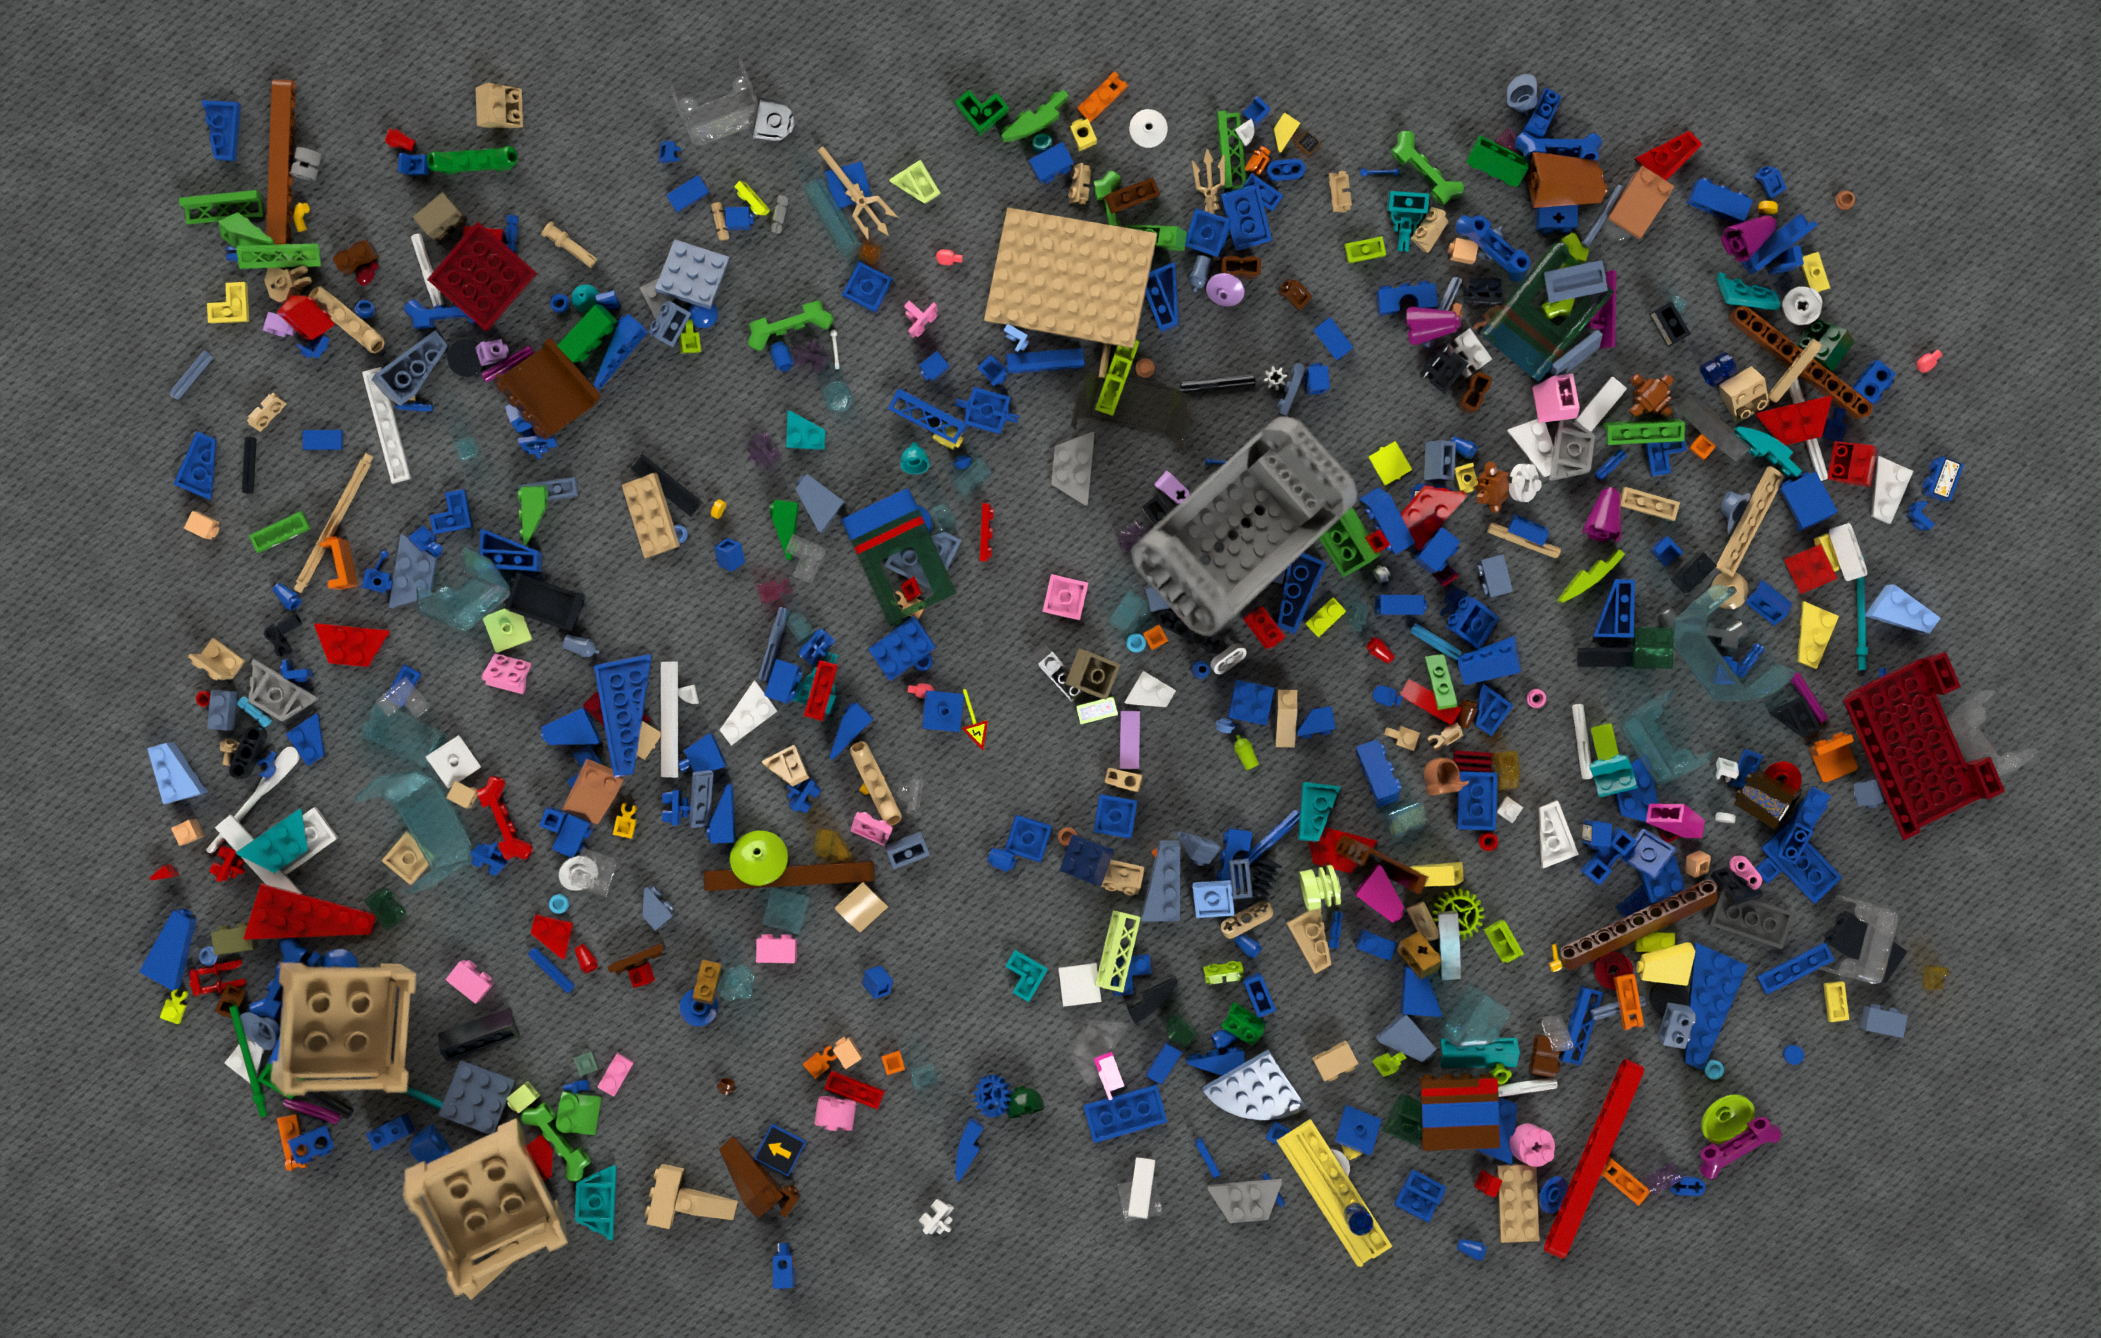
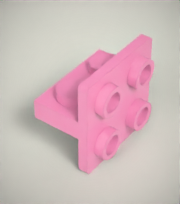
M910 301L904 305L906 317L914 324L908 330L912 339L915 336L919 337L925 331L924 326L928 321L932 323L938 316L937 304L934 302L924 313Z
M494 654L482 675V680H486V685L523 694L526 689V678L531 668V663Z

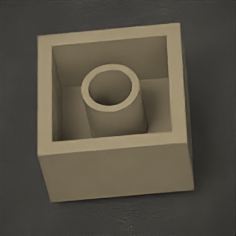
M443 192L413 216L425 233L436 242L447 239L450 235L449 232L454 228H460L467 218Z
M1079 648L1065 684L1107 700L1121 664Z

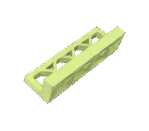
M1113 910L1095 983L1096 986L1123 992L1141 917ZM1126 918L1134 919L1133 927L1127 931L1124 926ZM1127 937L1129 941L1128 947L1122 949L1120 946L1121 939ZM1122 955L1125 960L1124 965L1118 968L1116 959ZM1116 974L1120 978L1118 987L1110 985L1112 977Z

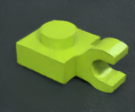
M688 319L682 330L683 333L679 335L680 353L701 352L699 332L693 333V321Z
M1399 1052L1393 1057L1386 1053L1376 1057L1372 1062L1382 1076L1385 1077L1395 1073L1399 1069L1398 1066L1401 1065L1400 1062L1405 1060L1406 1056L1403 1052Z

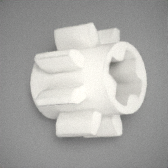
M1272 366L1271 372H1264L1268 376L1263 380V382L1269 384L1267 389H1270L1272 386L1277 391L1279 384L1285 386V382L1282 380L1287 375L1281 373L1282 368L1275 370V367ZM1273 374H1275L1276 377L1280 378L1278 379L1277 383H1275L1274 380L1270 379L1273 376Z

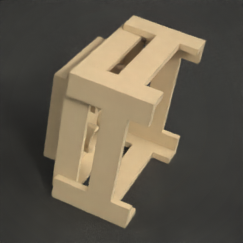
M281 963L279 983L284 986L279 1055L278 1061H273L271 1082L283 1094H305V1090L383 1089L386 1092H407L408 1071L404 1069L410 993L415 992L416 973L401 964H381L380 968H307L302 963ZM398 986L400 990L394 1060H391L396 988ZM328 1077H372L371 1079L298 1081L296 1079Z
M517 1118L498 1126L497 1132L428 1164H425L423 1161L405 1170L404 1197L413 1213L416 1212L447 1271V1280L456 1296L474 1288L476 1279L547 1246L550 1252L568 1243L565 1215L557 1199L552 1200L525 1146V1134ZM420 1195L423 1196L450 1250H447L446 1246L444 1245L430 1215L428 1214L420 1198ZM545 1226V1232L474 1265V1259Z

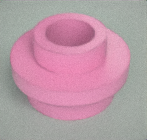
M1533 689L1527 694V703L1533 708H1540L1546 702V695L1540 689ZM1534 695L1539 696L1538 702L1533 701Z

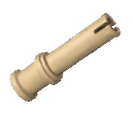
M552 221L543 229L541 233L543 237H548L555 242V246L566 249L589 268L597 261L595 256L571 240L567 232H562L555 227Z

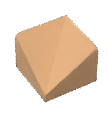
M1703 851L1687 855L1685 872L1694 878L1708 873L1711 856Z

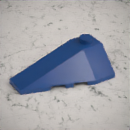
M629 314L626 317L622 316L617 322L618 326L615 329L594 386L599 390L649 332Z

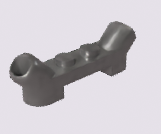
M1667 608L1658 615V619L1664 626L1663 636L1679 639L1684 638L1685 632L1717 638L1716 645L1737 649L1739 639L1746 635L1748 630L1740 620L1734 621L1723 630L1718 629V625L1706 624V627L1699 626L1697 621L1688 620L1687 623H1683L1673 608Z

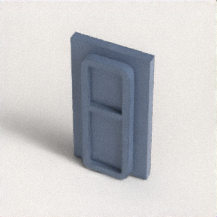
M1603 260L1544 272L1549 303L1608 291Z

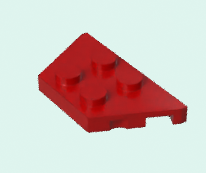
M1832 395L1755 414L1767 430L1784 445L1822 437Z
M1425 485L1400 513L1415 542L1414 545L1417 550L1424 546L1467 497L1464 491L1454 492L1446 488L1437 489Z
M314 624L327 661L332 664L369 667L374 656L382 647L381 645L390 634V630Z
M1324 827L1319 841H1308L1313 864L1324 867L1332 865L1333 869L1351 873L1358 864L1335 852L1336 843L1339 838L1345 835L1370 848L1376 845L1377 840Z

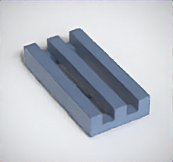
M1249 858L1229 860L1233 899L1252 898ZM1243 863H1245L1248 894L1244 892ZM1234 864H1238L1241 893L1237 895Z

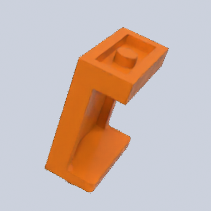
M336 536L324 538L325 542H320L319 545L320 547L332 549L338 579L327 581L329 589L342 590L359 586L349 541L342 540V537L336 538Z

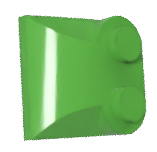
M563 1091L559 1102L556 1130L562 1133L573 1132L596 1135L602 1097Z

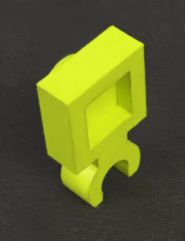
M178 989L171 992L173 999L165 1001L160 1018L180 1024L187 1006L182 1004V1000L187 998L188 991H184L182 996L179 997L177 995Z

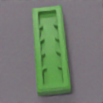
M300 511L249 535L256 552L261 553L310 530L311 527L304 512Z
M1444 654L1426 656L1425 664L1437 709L1457 707V700Z

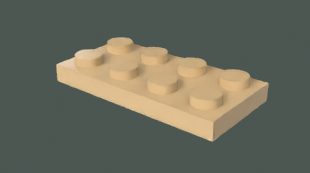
M652 473L623 484V492L644 558L680 547L658 474Z
M1527 1164L1497 1165V1177L1503 1180L1498 1191L1500 1242L1539 1241L1537 1168Z

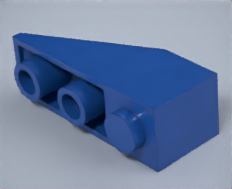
M1545 87L1522 132H1527L1536 139H1542L1562 96Z
M1238 1047L1227 1048L1225 1052L1211 1050L1208 1051V1055L1202 1056L1200 1053H1193L1189 1055V1058H1185L1188 1065L1221 1076L1245 1063L1244 1052L1242 1049H1238Z

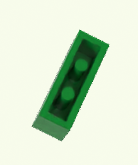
M1480 135L1466 160V163L1471 167L1480 169L1489 176L1496 177L1507 185L1516 188L1530 165L1523 156Z
M594 305L557 346L572 362H583L589 357V352L602 343L601 339L615 329L614 325L618 321L603 305Z

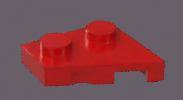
M535 914L531 934L558 957L565 959L574 923Z

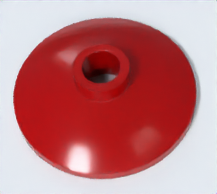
M1780 761L1773 763L1764 771L1765 774L1775 779L1779 775H1784V778L1779 781L1797 790L1801 786V773L1790 762Z

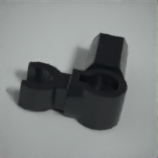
M293 614L278 622V626L267 627L264 631L265 638L272 645L274 644V651L277 656L282 655L280 652L282 646L287 652L291 650L290 645L283 641L282 633L286 634L302 625L297 614Z

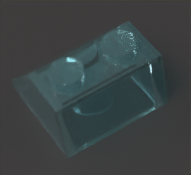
M1418 800L1380 813L1388 835H1394L1395 838L1405 835V831L1411 828L1413 831L1423 828V824L1427 823L1423 802Z

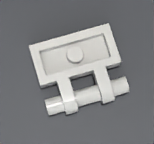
M1470 328L1453 340L1458 347L1454 349L1450 343L1447 344L1450 347L1447 351V356L1450 357L1454 351L1457 354L1462 352L1468 360L1469 364L1462 372L1465 378L1472 374L1468 369L1469 366L1472 365L1474 370L1477 371L1492 360Z

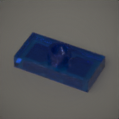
M1643 884L1615 906L1623 918L1643 910L1651 904L1648 902Z

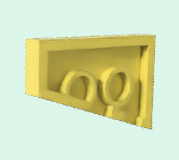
M1802 601L1797 662L1817 669L1839 616Z

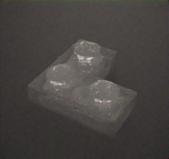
M793 534L785 551L800 558L793 576L812 584L827 549Z
M407 677L401 679L375 701L388 717L402 705L416 719L431 707L429 702Z

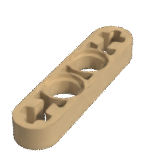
M1815 339L1810 341L1768 395V399L1774 403L1778 402L1822 346L1820 342Z

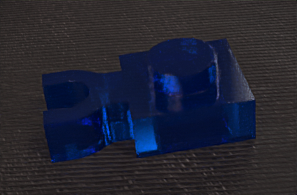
M1451 584L1442 601L1447 605L1440 611L1439 615L1444 616L1445 611H1449L1451 615L1455 614V609L1459 608V601L1466 598L1469 592Z

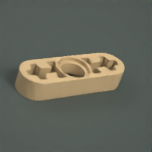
M1260 901L1224 920L1220 926L1223 935L1226 938H1234L1270 919L1273 916L1271 904L1267 901ZM1246 916H1251V917H1252V919H1251L1250 922H1248V923H1243V922H1242V920H1243L1244 917H1246Z

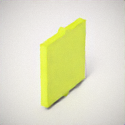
M1396 441L1384 448L1381 447L1379 451L1368 457L1384 485L1396 479H1401V476L1412 470Z

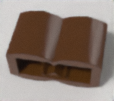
M362 240L353 244L350 249L339 251L332 259L337 269L348 275L358 271L362 265H369L373 261L375 262L379 255L373 244L367 240Z
M1236 256L1224 257L1220 263V274L1225 273L1237 278L1255 279L1261 273V259L1254 256L1242 259Z
M1480 371L1474 374L1467 383L1466 392L1459 400L1458 409L1468 414L1477 411L1483 402V394L1490 388L1492 377Z
M1535 1034L1529 1065L1530 1073L1555 1078L1556 1073L1560 1070L1558 1057L1559 1054H1562L1564 1047L1561 1039Z

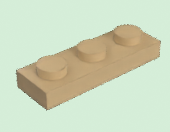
M1623 487L1621 507L1670 521H1675L1680 502Z

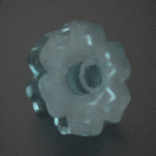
M740 964L736 968L731 967L726 971L723 979L718 982L717 990L720 992V996L728 1001H733L735 998L748 999L753 993L754 975L751 973V969L747 965Z

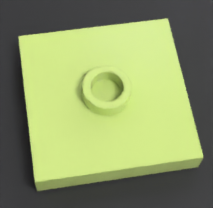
M502 609L482 617L496 653L533 640L524 616Z

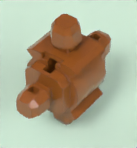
M1639 374L1633 375L1630 378V382L1637 388L1632 392V395L1635 396L1633 399L1635 404L1630 408L1629 413L1633 417H1638L1643 412L1651 414L1658 412L1662 417L1668 418L1673 413L1671 407L1666 405L1671 400V397L1668 396L1670 393L1668 388L1674 379L1669 374L1664 375L1660 379L1650 378L1646 380Z
M1487 462L1484 472L1476 479L1479 482L1476 487L1477 503L1488 504L1491 512L1498 513L1501 509V504L1510 496L1507 493L1509 490V473L1498 471L1494 462Z

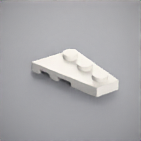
M1538 419L1506 430L1518 447L1529 458V461L1535 465L1543 478L1549 476L1554 446L1545 422L1538 423Z
M1876 456L1877 464L1874 476L1875 487L1871 517L1891 524L1913 471L1885 458Z
M755 680L720 729L730 745L736 743L778 711L769 698L764 696L765 693Z
M1554 801L1539 807L1541 868L1579 855L1559 802Z

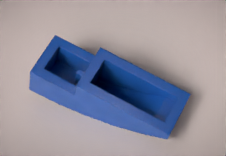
M971 1117L963 1131L958 1147L956 1160L957 1181L961 1180L980 1149V1145L975 1143V1141L982 1132L984 1125Z

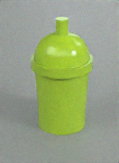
M1239 734L1236 735L1237 741L1234 744V752L1237 753L1245 770L1259 765L1252 743L1246 738H1241Z

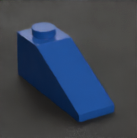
M858 702L855 705L851 703L844 710L846 714L842 718L830 754L832 760L874 719Z
M733 784L726 786L710 822V828H707V839H710V843H731L736 841Z

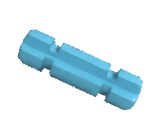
M246 697L240 698L237 705L241 709H245L244 711L254 720L259 721L258 723L261 726L267 727L271 723L272 719L264 715V712L257 706L248 702L249 699Z

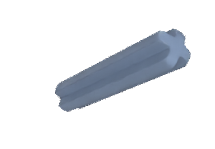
M203 351L171 389L169 394L177 400L180 399L210 363L213 356L209 352Z
M1639 995L1641 1007L1645 1006V998ZM1616 1002L1592 1009L1590 1014L1593 1020H1599L1619 1014L1620 1008L1619 1003Z

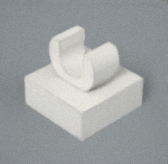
M1718 758L1716 762V778L1719 779L1721 775H1725L1726 782H1730L1731 778L1736 779L1739 774L1737 763Z
M1506 796L1496 813L1513 823L1523 807Z

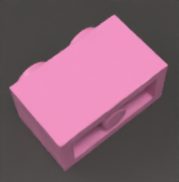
M762 934V937L757 938V963H795L797 961V938H792L791 934H782L781 938H773V934Z
M462 960L445 980L476 1004L481 1001L494 983L491 981V976L485 972H479L476 969L477 966L472 961Z

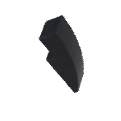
M1175 976L1141 992L1144 1000L1127 1008L1134 1024L1148 1017L1165 1002L1178 982Z

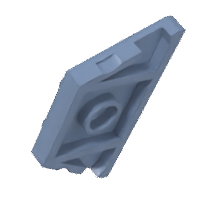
M400 535L388 608H396L431 597L437 559L427 551L422 553L405 535Z

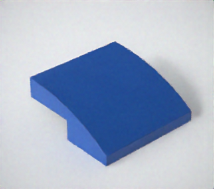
M1412 1169L1394 1202V1206L1429 1223L1447 1187Z

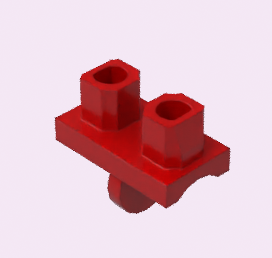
M222 846L217 855L225 859L223 865L214 862L209 870L210 873L216 876L215 880L220 883L227 881L229 875L235 879L238 873L244 874L246 871L241 867L244 861L238 859L239 855L236 854L234 848Z

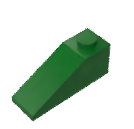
M774 500V504L770 505L769 515H772V520L786 559L792 561L799 503Z

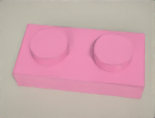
M617 1053L600 1081L598 1088L614 1097L634 1062Z

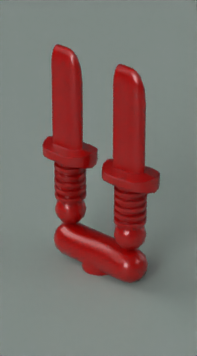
M242 959L218 964L216 961L214 965L199 968L198 971L191 969L189 971V985L193 995L199 996L201 992L203 994L218 992L221 995L227 984L237 988L246 984L245 978L224 983L221 980H217V984L204 986L201 989L198 974L204 975L214 972L215 976H218L220 971L240 967Z

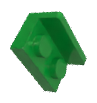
M1233 1002L1221 1027L1249 1045L1254 1046L1262 1036L1266 1022Z

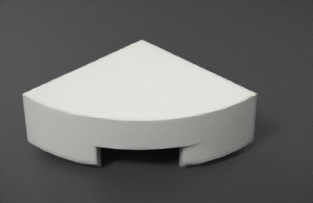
M1252 119L1235 129L1245 147L1254 136Z
M695 685L678 688V696L682 700L691 704L699 703Z

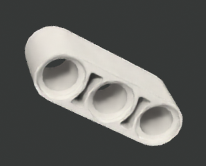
M1847 523L1829 529L1830 538L1846 581L1867 576V568L1851 524Z

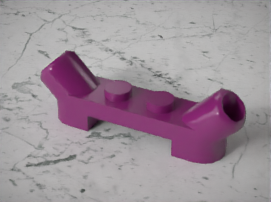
M1758 1117L1747 1123L1749 1129L1718 1147L1714 1143L1705 1147L1701 1151L1703 1159L1699 1167L1701 1174L1708 1179H1715L1722 1167L1763 1143H1777L1781 1138L1779 1127L1770 1124L1769 1120L1765 1117Z

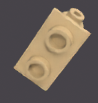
M1083 163L1074 165L1071 170L1072 186L1068 193L1070 204L1078 202L1080 205H1086L1088 201L1089 188L1084 187L1083 184H1090L1092 170H1090V166L1083 165Z
M1346 171L1338 172L1339 174L1329 173L1333 212L1351 210V194L1349 191L1344 192V189L1350 188L1349 175L1346 174Z
M274 392L268 394L261 402L263 409L257 407L248 415V424L260 432L286 405Z

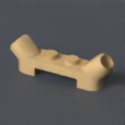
M316 287L311 291L309 296L317 302L316 306L329 313L332 321L362 344L369 352L376 354L384 348L385 340L383 336L358 317L339 299L322 287Z
M866 742L855 743L851 746L850 753L882 820L889 823L890 826L897 824L902 819V814Z

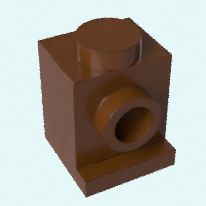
M227 984L214 1012L232 1019L229 1007L234 1005L239 1007L246 991Z

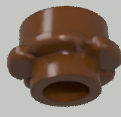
M721 1078L719 1084H717V1089L722 1094H731L736 1089L734 1086L735 1081L729 1078Z

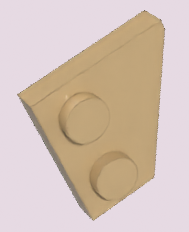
M795 744L762 761L765 767L791 786L809 778Z

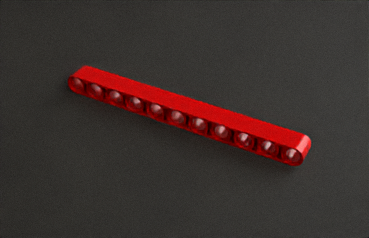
M1624 1059L1621 1062L1544 1244L1545 1252L1561 1259L1567 1256L1643 1076L1644 1067L1628 1059Z

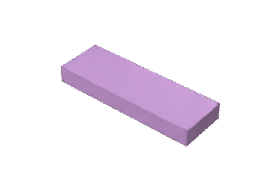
M1121 711L1120 769H1139L1140 711Z

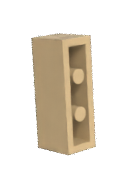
M662 1164L659 1169L656 1168L653 1180H656L655 1188H651L649 1199H652L651 1206L647 1207L645 1218H648V1225L670 1229L672 1226L684 1168Z

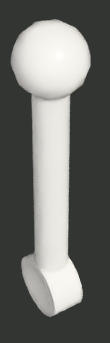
M831 330L830 336H832L835 369H840L836 343L837 331Z

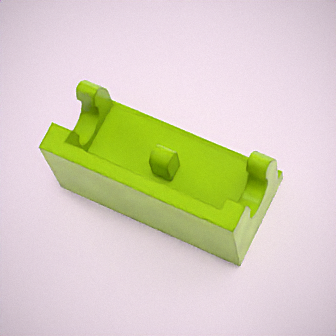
M1611 723L1590 728L1598 760L1606 761L1619 755Z
M1500 919L1483 929L1502 963L1511 962L1524 954L1504 920Z

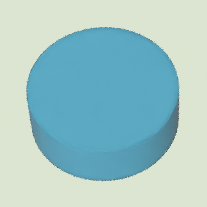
M1134 633L1128 637L1126 644L1130 651L1140 652L1145 648L1146 641L1141 634Z
M556 894L550 899L549 907L554 913H563L569 907V900L563 894Z
M1709 1060L1706 1062L1703 1070L1708 1078L1717 1080L1723 1076L1724 1067L1719 1061Z

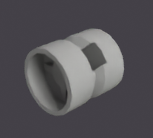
M297 147L294 156L296 162L292 164L290 174L301 179L316 181L318 173L316 166L320 165L322 154L310 149Z

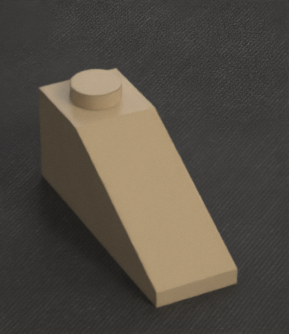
M1276 690L1275 747H1295L1297 690Z
M682 1187L679 1191L674 1210L696 1216L733 1220L738 1201Z

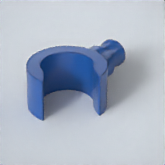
M270 751L266 759H261L256 763L260 766L267 765L266 771L260 773L259 776L269 778L275 773L276 766L273 761L277 753Z
M581 1080L564 1085L563 1090L572 1091L573 1093L581 1090L589 1091V1080Z

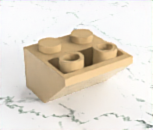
M486 83L476 87L477 126L487 128L523 127L522 89L493 83Z
M1752 366L1719 385L1721 399L1736 424L1769 406L1765 378Z

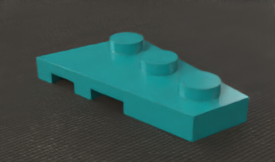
M1718 273L1717 282L1726 303L1766 310H1778L1781 303L1775 291L1755 284L1751 287L1742 283L1741 279L1735 278L1731 280L1725 278L1726 274Z
M1302 783L1298 840L1319 841L1341 786Z

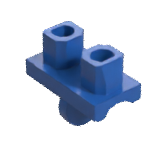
M531 429L522 432V437L518 438V443L521 445L523 452L529 451V454H536L538 459L543 457V452H549V448L558 447L554 435L544 440L541 436H534V431Z
M821 628L813 634V637L807 644L800 648L798 654L811 666H814L822 656L825 657L827 655L826 651L836 640Z
M810 777L794 786L788 784L787 788L790 792L787 797L791 799L788 805L795 812L799 810L807 813L811 803L806 801L805 798L808 794L816 798L821 789Z
M681 790L663 793L662 802L672 804V811H662V821L672 823L671 825L680 824L681 810L682 817H688V810H690L688 798H683L681 805Z
M494 842L492 846L487 843L484 845L479 843L470 853L472 865L481 867L486 863L490 865L488 872L494 876L508 864L509 860H506L501 850L497 849L499 846L497 842Z

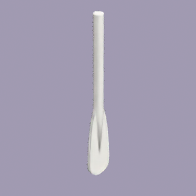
M285 748L273 762L276 766L275 773L269 778H262L254 794L234 816L238 822L244 818L261 796L276 786L297 764L300 754L295 748ZM219 834L206 851L213 854L225 838Z

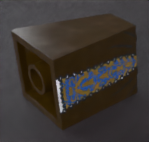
M1756 770L1753 773L1750 772L1745 778L1744 782L1746 785L1743 789L1740 788L1734 796L1736 799L1734 805L1771 828L1776 829L1783 824L1802 792Z

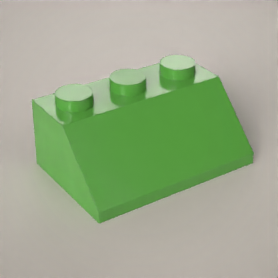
M1352 507L1319 537V540L1343 578L1381 555L1380 552L1375 554L1365 539L1369 534Z

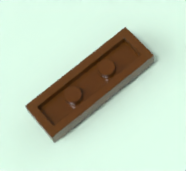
M1152 177L1109 193L1104 198L1111 214L1156 198L1160 196V193Z
M661 942L611 963L607 966L610 973L616 971V974L628 970L626 966L634 964L635 967L645 963V958L651 956L652 959L662 956V951L666 949L665 944Z

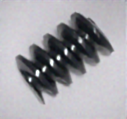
M1266 858L1265 860H1258L1262 867H1255L1259 874H1252L1256 881H1251L1253 887L1252 894L1265 900L1263 896H1270L1266 889H1273L1270 882H1276L1273 875H1279L1276 868H1282V865Z

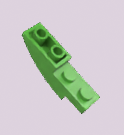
M1064 89L1060 93L1058 91L1049 98L1050 102L1048 104H1042L1037 108L1035 115L1030 109L1026 113L1024 111L1016 117L1017 121L1012 126L1008 124L1002 130L1001 140L1009 142L1024 139L1050 126L1059 118L1057 109L1068 100V94Z

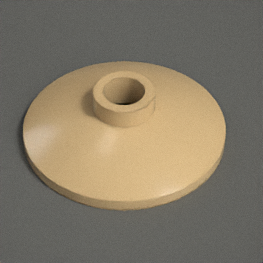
M1735 572L1733 577L1720 573L1714 578L1710 592L1713 601L1718 606L1724 609H1735L1746 601L1749 588L1745 578L1739 573ZM1731 586L1734 588V592L1732 594L1729 592V588Z

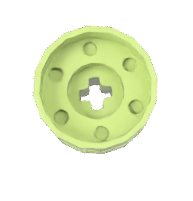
M1332 865L1326 866L1327 875H1325L1323 867H1319L1318 877L1315 876L1312 869L1299 872L1302 894L1308 911L1321 909V899H1324L1328 907L1331 906V897L1335 905L1341 904L1340 883Z

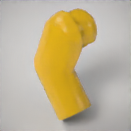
M298 203L292 216L298 232L307 230L303 219L304 213H309L310 211L307 203Z

